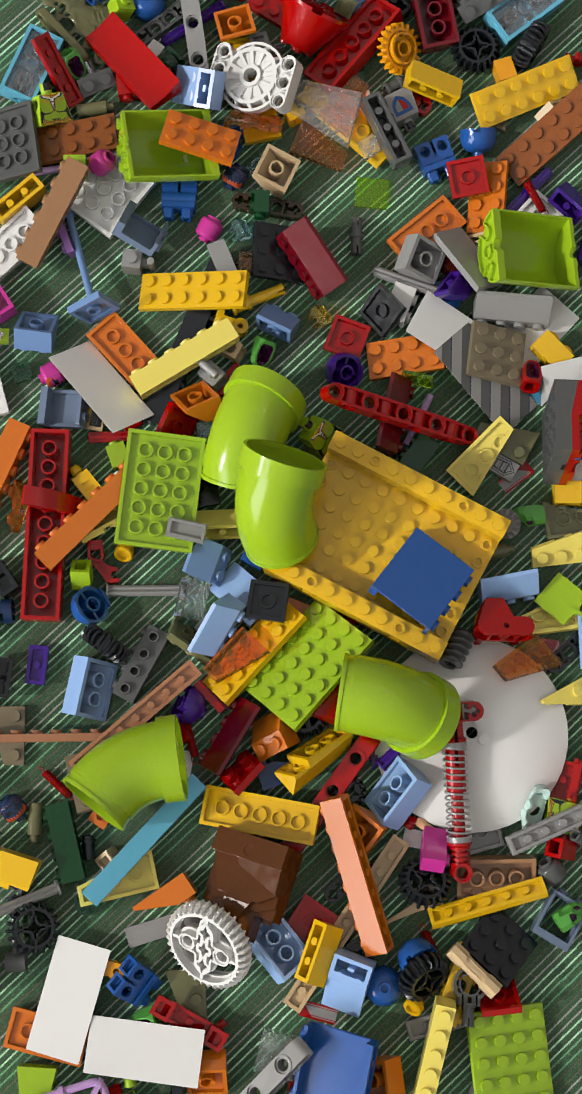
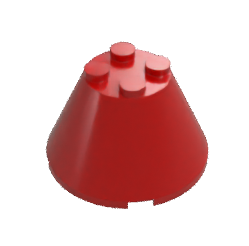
M282 0L281 38L279 41L286 45L290 44L292 46L291 50L298 54L302 52L312 58L313 54L346 29L350 21L333 11L334 8L324 2L320 5L312 0Z

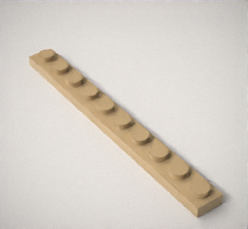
M394 833L371 866L378 893L410 846V844ZM349 901L334 923L335 926L344 929L338 948H343L355 930V920L353 913L349 909ZM297 979L283 999V1003L300 1013L317 986L306 984Z

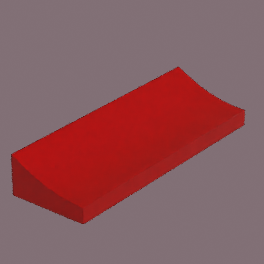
M366 0L349 19V26L334 37L303 72L304 77L318 86L334 101L377 52V46L381 45L378 38L383 37L381 31H384L385 27L392 23L403 22L401 9L386 0Z
M113 11L98 28L85 37L86 43L150 110H156L182 92L180 80Z

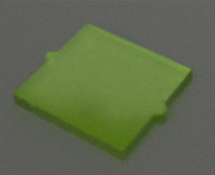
M357 177L356 190H354V207L386 210L387 199L390 196L388 193L389 180Z
M403 369L402 376L411 380L413 385L434 389V376Z

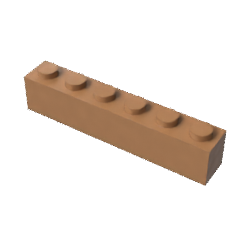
M69 156L66 160H62L59 166L61 171L57 177L54 176L50 184L52 188L49 194L46 193L44 195L40 211L37 210L33 216L34 223L32 227L27 228L24 234L26 238L23 244L20 243L15 252L18 260L39 270L90 172L88 166Z

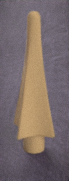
M413 903L387 919V924L425 909L422 905L417 909V904Z

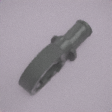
M460 969L452 978V990L457 997L456 1005H461L462 1007L461 1026L474 1027V1008L481 1007V998L484 997L485 993L479 987L473 994L465 993L461 988L462 980L458 979L457 982L458 976L464 972ZM465 972V974L461 975L460 977L464 978L468 974Z

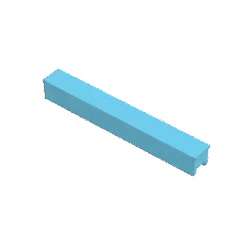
M191 774L188 778V800L168 804L165 802L83 890L82 894L97 907L203 793L206 786Z

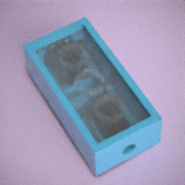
M505 0L488 10L482 21L490 29L491 33L495 32V38H499V44L504 49L521 37L533 21L537 19L540 21L544 20L559 9L565 0Z
M29 24L0 84L1 96L20 103L27 100L32 101V97L41 95L39 84L48 82L50 76L31 40L47 32L46 30L34 24ZM49 32L60 53L64 49V39Z

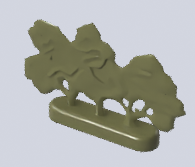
M42 0L41 2L45 6L55 8L56 15L54 17L46 8L42 7L36 11L38 20L49 32L64 39V48L73 47L77 49L83 61L88 62L89 55L85 48H92L85 40L83 45H80L72 34L78 33L84 37L88 36L110 15L108 7L101 3H97L95 6H88L86 0ZM61 4H65V11L62 14H60L62 12L61 10H59ZM62 18H69L74 22V28L67 31L59 21ZM93 50L94 61L97 64H106Z

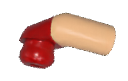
M409 816L404 822V827L408 830H413L414 826L422 830L424 826L434 827L421 817Z

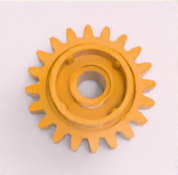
M403 22L392 23L386 26L384 31H381L383 37L378 38L381 45H378L377 48L381 52L377 56H382L380 63H385L384 70L389 69V74L394 73L395 76L405 75L406 69L414 59L420 60L417 53H421V50L417 46L421 42H416L418 35L413 36L415 29H409V24L404 25Z

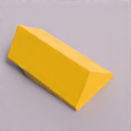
M330 726L288 753L286 756L289 762L274 771L276 777L294 795L350 749L354 734L343 731L336 732L334 731V726Z
M0 846V887L9 889L11 885L28 892L43 860Z

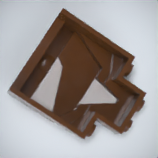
M219 825L211 847L215 849L216 858L206 883L207 888L203 898L211 901L212 905L217 903L219 908L224 907L225 912H230V916L236 918L235 921L241 924V929L246 930L245 936L249 937L248 941L254 943L261 923L271 927L273 923L280 925L304 855L288 846Z

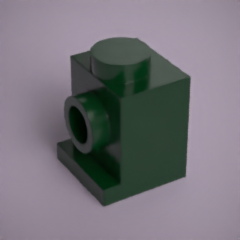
M251 190L250 211H254V219H269L270 190Z

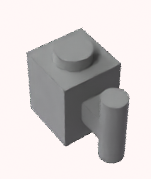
M124 248L121 263L124 274L142 276L143 268L149 269L151 272L156 270L152 257L144 259L143 252L140 250Z
M202 359L199 362L198 376L218 393L229 380L227 374L211 360L206 362Z

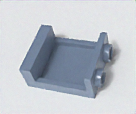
M130 200L112 234L151 257L154 251L159 252L169 233L166 231L169 224L165 223L162 228H159L133 212L137 203Z
M41 386L37 424L44 428L87 429V423L90 419L88 413L89 405L76 390H53L48 386Z

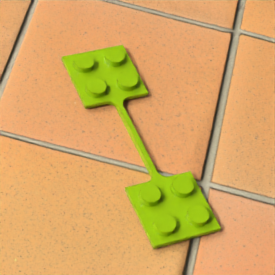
M558 573L534 600L536 604L563 626L573 615L582 617L580 612L582 590L561 573Z

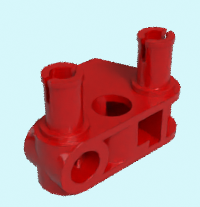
M486 598L480 606L473 627L472 636L475 638L473 644L480 645L483 641L509 642V644L515 646L519 642L533 639L535 625L530 617L513 616L504 598Z

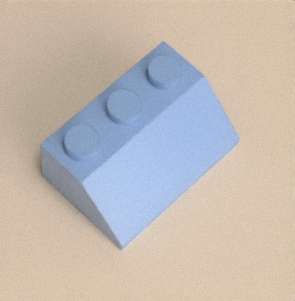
M538 568L480 579L476 586L480 606L486 598H504L507 605L514 604L517 599L522 598L523 601L534 600V596L539 594Z
M230 593L213 602L187 650L211 657L224 653L229 645L227 643L228 639H231L237 631V628H235L237 623H240L246 615L244 611L247 605Z
M74 655L61 713L106 722L113 691L111 686L116 678L118 665L90 657Z
M398 755L364 799V802L383 826L398 831L433 785L421 771Z
M282 918L280 925L273 923L272 927L261 923L255 942L248 941L252 945L250 950H252L253 954L278 985L287 981L296 972L305 944L284 918Z

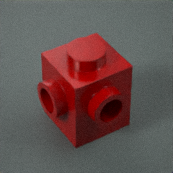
M559 835L547 841L544 855L575 861L577 843L571 841L568 835Z

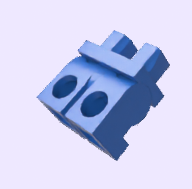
M447 134L432 139L430 143L427 141L413 147V157L417 160L424 179L427 178L431 185L437 184L441 181L439 173L443 171L447 179H449L446 162L456 160Z
M182 181L181 192H179V182H162L161 208L165 221L172 222L174 221L175 214H182V222H192L193 215H196L198 181Z
M129 954L118 968L126 977L116 971L106 987L114 996L133 1004L137 1008L139 1005L147 1006L151 998L148 995L151 989L158 990L162 985V981L150 967Z

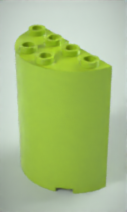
M209 109L175 110L211 122ZM169 110L120 111V118H116V128L119 130V145L116 146L117 157H120L121 160L119 162V173H123L124 180L127 183L216 181L219 179L220 170L218 163L159 144ZM183 155H187L188 162L184 161Z
M492 208L483 222L485 226L483 235H479L477 251L480 272L483 277H487L488 282L575 291L580 288L577 258L573 257V253L576 251V243L571 217Z

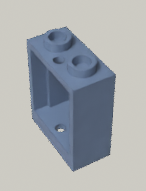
M560 887L557 890L551 888L548 894L549 897H546L529 930L567 952L582 925V920L568 930L563 940L539 927L555 896L567 903L579 902L582 904V900L578 898L572 900L568 897L569 893Z

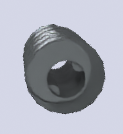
M455 626L438 662L447 669L462 668V662L466 661L465 656L469 655L468 649H471V643L475 642L474 636L465 628Z

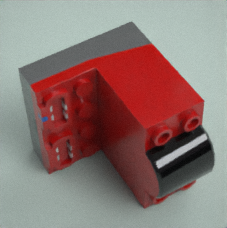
M554 379L542 414L543 484L566 485L568 481H572L576 464H579L582 457V380Z

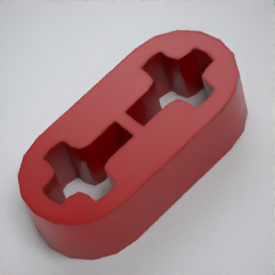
M412 91L419 111L418 116H428L432 108L430 98L423 95L419 97L418 93ZM421 102L423 103V106L426 107V111H423V109L420 108Z

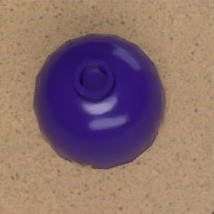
M339 352L333 355L325 365L327 381L330 384L338 382L347 386H357L363 377L364 371L363 365L359 361L360 359L347 352Z
M189 685L183 690L185 693L182 696L178 695L171 710V715L177 714L179 722L182 724L195 723L199 718L202 719L207 712L204 695L196 687Z

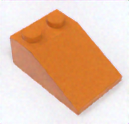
M182 872L132 908L134 911L179 905L196 899L197 896L195 894L199 891L188 874Z

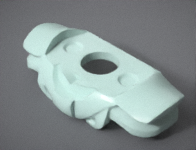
M535 785L529 794L524 807L521 809L522 829L542 820L546 801L550 797V791L546 785ZM538 806L539 812L536 815H530L531 808Z

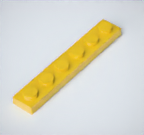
M542 876L427 910L434 930L549 896Z

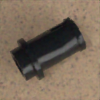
M83 835L80 840L83 844V860L95 859L94 842L96 839L94 835Z

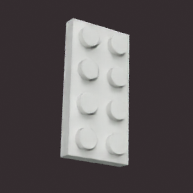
M26 205L0 228V281L21 262L16 258L17 254L15 252L20 243L23 244L27 228L32 227L34 223V214Z

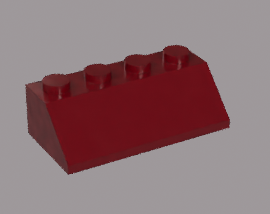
M411 0L419 42H421L422 55L440 52L460 42L452 0Z
M307 215L276 237L279 247L285 251L289 262L294 265L300 279L305 282L310 294L316 301L348 280Z
M391 372L386 398L408 405V400L413 398L415 389L411 387L412 381L396 372ZM380 421L374 450L386 456L396 458L397 452L401 453L403 442L400 441L401 434L405 435L406 429Z
M240 697L239 700H234L230 707L232 709L229 717L225 715L220 723L222 729L219 734L217 732L214 733L210 740V743H212L209 750L205 749L199 758L202 760L200 765L220 777L261 711L259 706L243 697Z

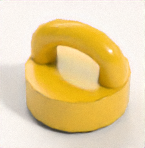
M117 545L115 547L114 556L117 560L128 562L132 559L134 554L133 546Z
M406 999L403 1003L405 1011L412 1016H420L424 1010L422 1000L420 1002H412L410 999Z

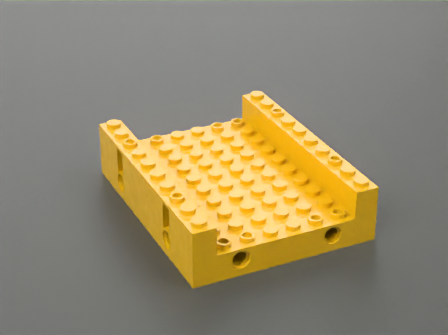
M336 430L327 447V453L322 460L327 465V471L321 488L316 490L314 496L313 513L319 529V538L315 548L304 560L293 566L283 569L263 568V571L268 576L282 583L290 584L291 588L436 663L440 660L455 626L495 549L505 535L511 520ZM416 528H419L474 569L470 575L473 578L467 587L462 586L459 591L462 594L456 602L451 600L448 604L451 607L445 616H439L437 619L440 622L434 631L429 630L426 635L422 633L426 627L381 593L377 592L373 596L368 592L372 584Z

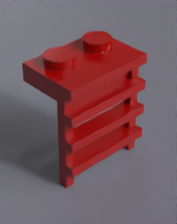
M576 758L574 762L565 760L560 777L550 793V798L577 804L582 781L581 760Z

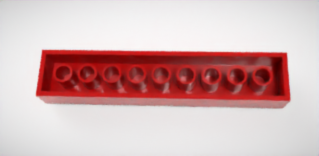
M31 428L28 485L69 494L72 433L69 429ZM29 506L26 507L20 619L24 622L62 623L66 557L50 571L34 553L37 551L35 547L42 540L46 542L51 537L49 533L56 526L60 528L65 524L63 519L67 515L44 508L37 509Z

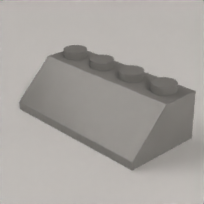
M478 291L473 301L472 320L503 328L514 326L513 328L525 329L527 327L532 328L534 331H542L549 325L553 296Z

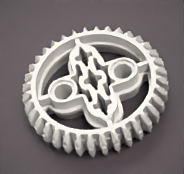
M197 899L194 901L190 900L174 911L167 923L168 928L166 932L168 934L166 938L169 940L167 944L171 946L170 952L174 953L173 958L177 959V965H181L183 970L188 972V976L194 977V981L199 980L201 985L205 983L207 987L212 986L214 989H228L236 985L247 975L253 959L251 957L253 952L250 950L252 945L248 943L249 937L245 936L246 930L241 929V924L235 921L236 918L230 916V912L227 913L224 911V907L219 908L217 903L212 905L211 901L205 902L204 899L201 901ZM186 917L202 918L200 924H183ZM228 964L235 965L233 971L223 972L215 970L218 965L222 967Z

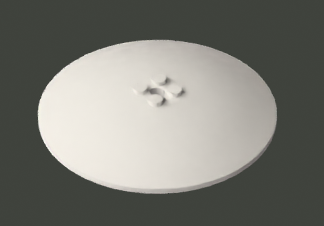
M483 641L480 645L471 643L472 648L468 649L469 655L465 656L466 661L462 662V668L447 669L439 662L433 663L416 653L402 663V665L418 671L431 672L440 676L456 688L460 700H474L479 702L484 708V714L481 719L463 722V733L467 741V750H464V752L468 755L465 757V761H468V763H465V767L468 768L466 770V774H468L466 780L469 781L466 783L469 789L463 793H469V795L464 796V799L470 800L469 802H464V806H470V808L464 809V812L471 813L470 815H465V818L471 819V821L465 822V825H471L470 828H465V831L472 833L501 829L521 820V809L524 807L535 785H546L551 793L563 770L568 748V726L563 704L546 705L539 702V700L557 691L549 677L528 656L507 644L496 641ZM462 704V715H463V718H464V712H468V713H471V714H472V712L476 711V709L473 708V707H472V709H469V710H468V709H465V708H464V704ZM467 728H475L477 736L475 738L467 737ZM381 741L374 751L375 755L381 758L391 747L386 742ZM445 749L429 758L421 760L411 759L400 754L399 756L421 771L433 785L412 813L435 826L444 829L449 828L446 822L450 820L445 818L449 815L445 812L449 808L445 806V803L449 801L444 799L448 794L444 793L447 788L444 787L446 781L443 780L446 777L443 774V771L446 770L443 767L445 762L442 760L445 757L442 754ZM379 766L380 772H381V774H382V776H383V774H384L386 771H384V770ZM538 806L532 807L530 813H532Z

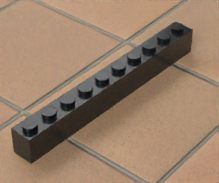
M231 255L234 264L237 268L238 264H236L235 256ZM211 258L204 272L216 271ZM188 310L171 348H177L183 340L187 338L192 339L197 336L196 334L200 330L207 329L209 324H213L216 317L215 310ZM192 371L150 396L147 407L154 415L142 420L144 423L154 427L158 426L168 402H174L170 398V394L186 387L187 381L185 379L187 375H191Z

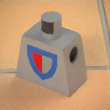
M401 88L385 96L388 109L394 115L398 128L404 126L407 133L416 130L417 127L414 120L418 118L419 111L412 91Z

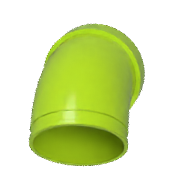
M242 365L237 367L224 387V397L210 429L203 458L201 477L209 483L236 490L241 466L238 463V458L244 440L255 438L286 444L289 434L297 429L307 409L305 398L300 390L287 378L266 367L258 365Z
M246 439L243 442L238 458V463L241 466L235 491V519L242 546L249 560L259 567L283 569L293 566L304 560L313 551L318 542L319 529L313 513V502L316 490L322 486L327 465L307 452L282 443L264 439Z
M345 653L334 731H343L386 742L393 750L416 760L429 758L447 745L456 731L461 714L459 694L450 682L434 673L421 672L389 660Z
M177 714L155 717L153 722L127 728L105 739L76 763L70 770V773L63 778V783L96 814L121 831L126 828V825L141 810L155 802L165 800L168 804L187 801L188 779L186 759Z

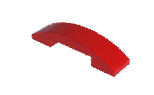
M24 485L21 504L37 509L44 508L66 515L70 513L74 515L79 510L77 506L84 499L48 488Z
M161 994L158 995L149 1011L150 1014L174 1026L205 1030L203 1044L220 1053L229 1037L227 1032L209 1020Z

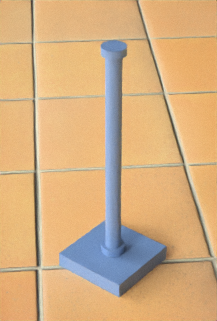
M70 209L66 220L87 297L68 306L67 309L70 315L91 325L120 309L119 302L99 291L93 292L73 217L74 211Z

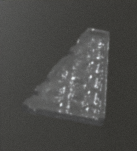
M300 79L295 99L289 112L348 149L363 94L358 91Z

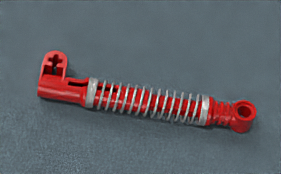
M460 700L461 714L458 726L450 741L443 748L445 751L442 752L445 755L442 759L445 762L443 767L446 768L443 771V774L446 775L443 780L446 781L444 787L447 788L444 793L448 794L444 799L449 801L445 803V806L449 807L445 810L449 814L445 818L450 820L446 822V825L449 826L446 831L451 833L446 838L447 845L450 847V850H453L450 851V855H453L450 858L453 861H451L449 872L459 883H467L473 877V870L469 861V849L472 845V835L470 834L472 832L465 831V828L471 827V825H465V822L471 821V819L465 818V815H470L471 813L464 812V809L470 808V806H464V802H469L470 800L464 799V796L469 795V793H463L469 789L466 786V783L469 781L466 780V776H468L466 770L468 768L465 767V763H468V761H465V757L468 755L464 752V750H467V741L463 733V722L478 721L482 718L484 708L479 702L474 700ZM462 704H464V708H465V709H468V710H469V709H472V707H473V708L476 709V711L472 712V714H471V713H468V712H464V718H463V715H462ZM465 867V873L462 876H457L458 869Z

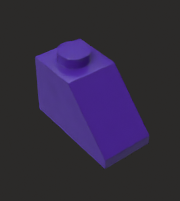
M566 181L555 190L547 201L565 217H571L573 224L576 225L582 218V196Z
M459 270L451 271L434 292L435 297L450 301L465 300L470 296L473 288Z

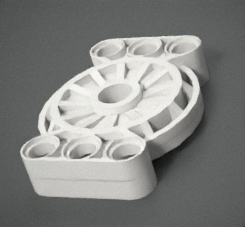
M222 42L216 48L210 70L220 72L223 70L226 73L222 99L225 98L237 111L245 114H257L273 107L280 114H286L292 108L302 76L303 66L294 56L287 55L283 58L275 48L264 42L246 43L237 49L227 42ZM257 74L254 81L251 82L250 80H248L249 77L252 78L254 75Z

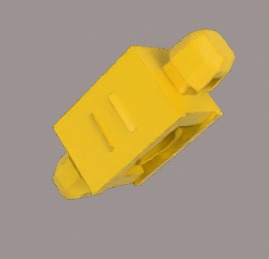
M76 464L70 468V472L74 477L72 482L87 501L92 497L90 493L97 486L102 488L87 468L82 470Z

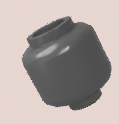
M546 856L538 862L537 873L539 876H542L546 885L559 886L564 882L567 872L558 858Z

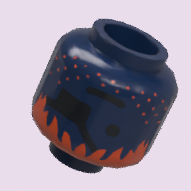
M235 162L231 167L227 166L221 178L225 182L224 187L234 191L235 189L241 190L249 175L246 168Z
M8 793L0 800V814L7 822H20L27 815L25 813L27 804L18 794Z

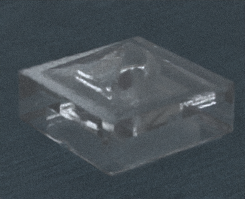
M373 133L357 143L365 160L382 151Z

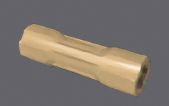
M456 942L446 953V956L456 966L466 972L490 999L502 988L503 985L493 975L487 973L459 942Z

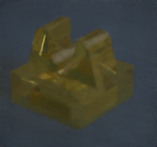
M315 305L310 310L311 313L307 318L308 320L317 319V323L313 326L314 328H320L333 320L323 305Z

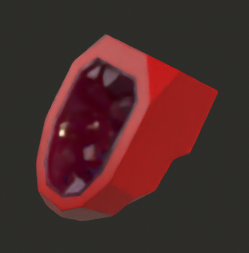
M528 360L522 367L520 389L524 393L534 394L541 387L542 371L537 361Z

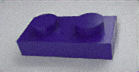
M29 645L25 676L26 684L45 686L49 646Z

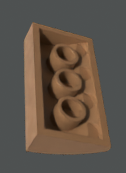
M518 854L515 856L469 855L473 877L467 883L456 881L457 899H463L536 878V857L534 854ZM465 867L458 869L457 876H462L465 873Z

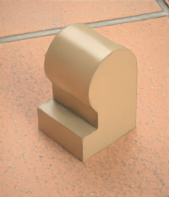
M238 342L219 355L239 365L247 351L244 345Z

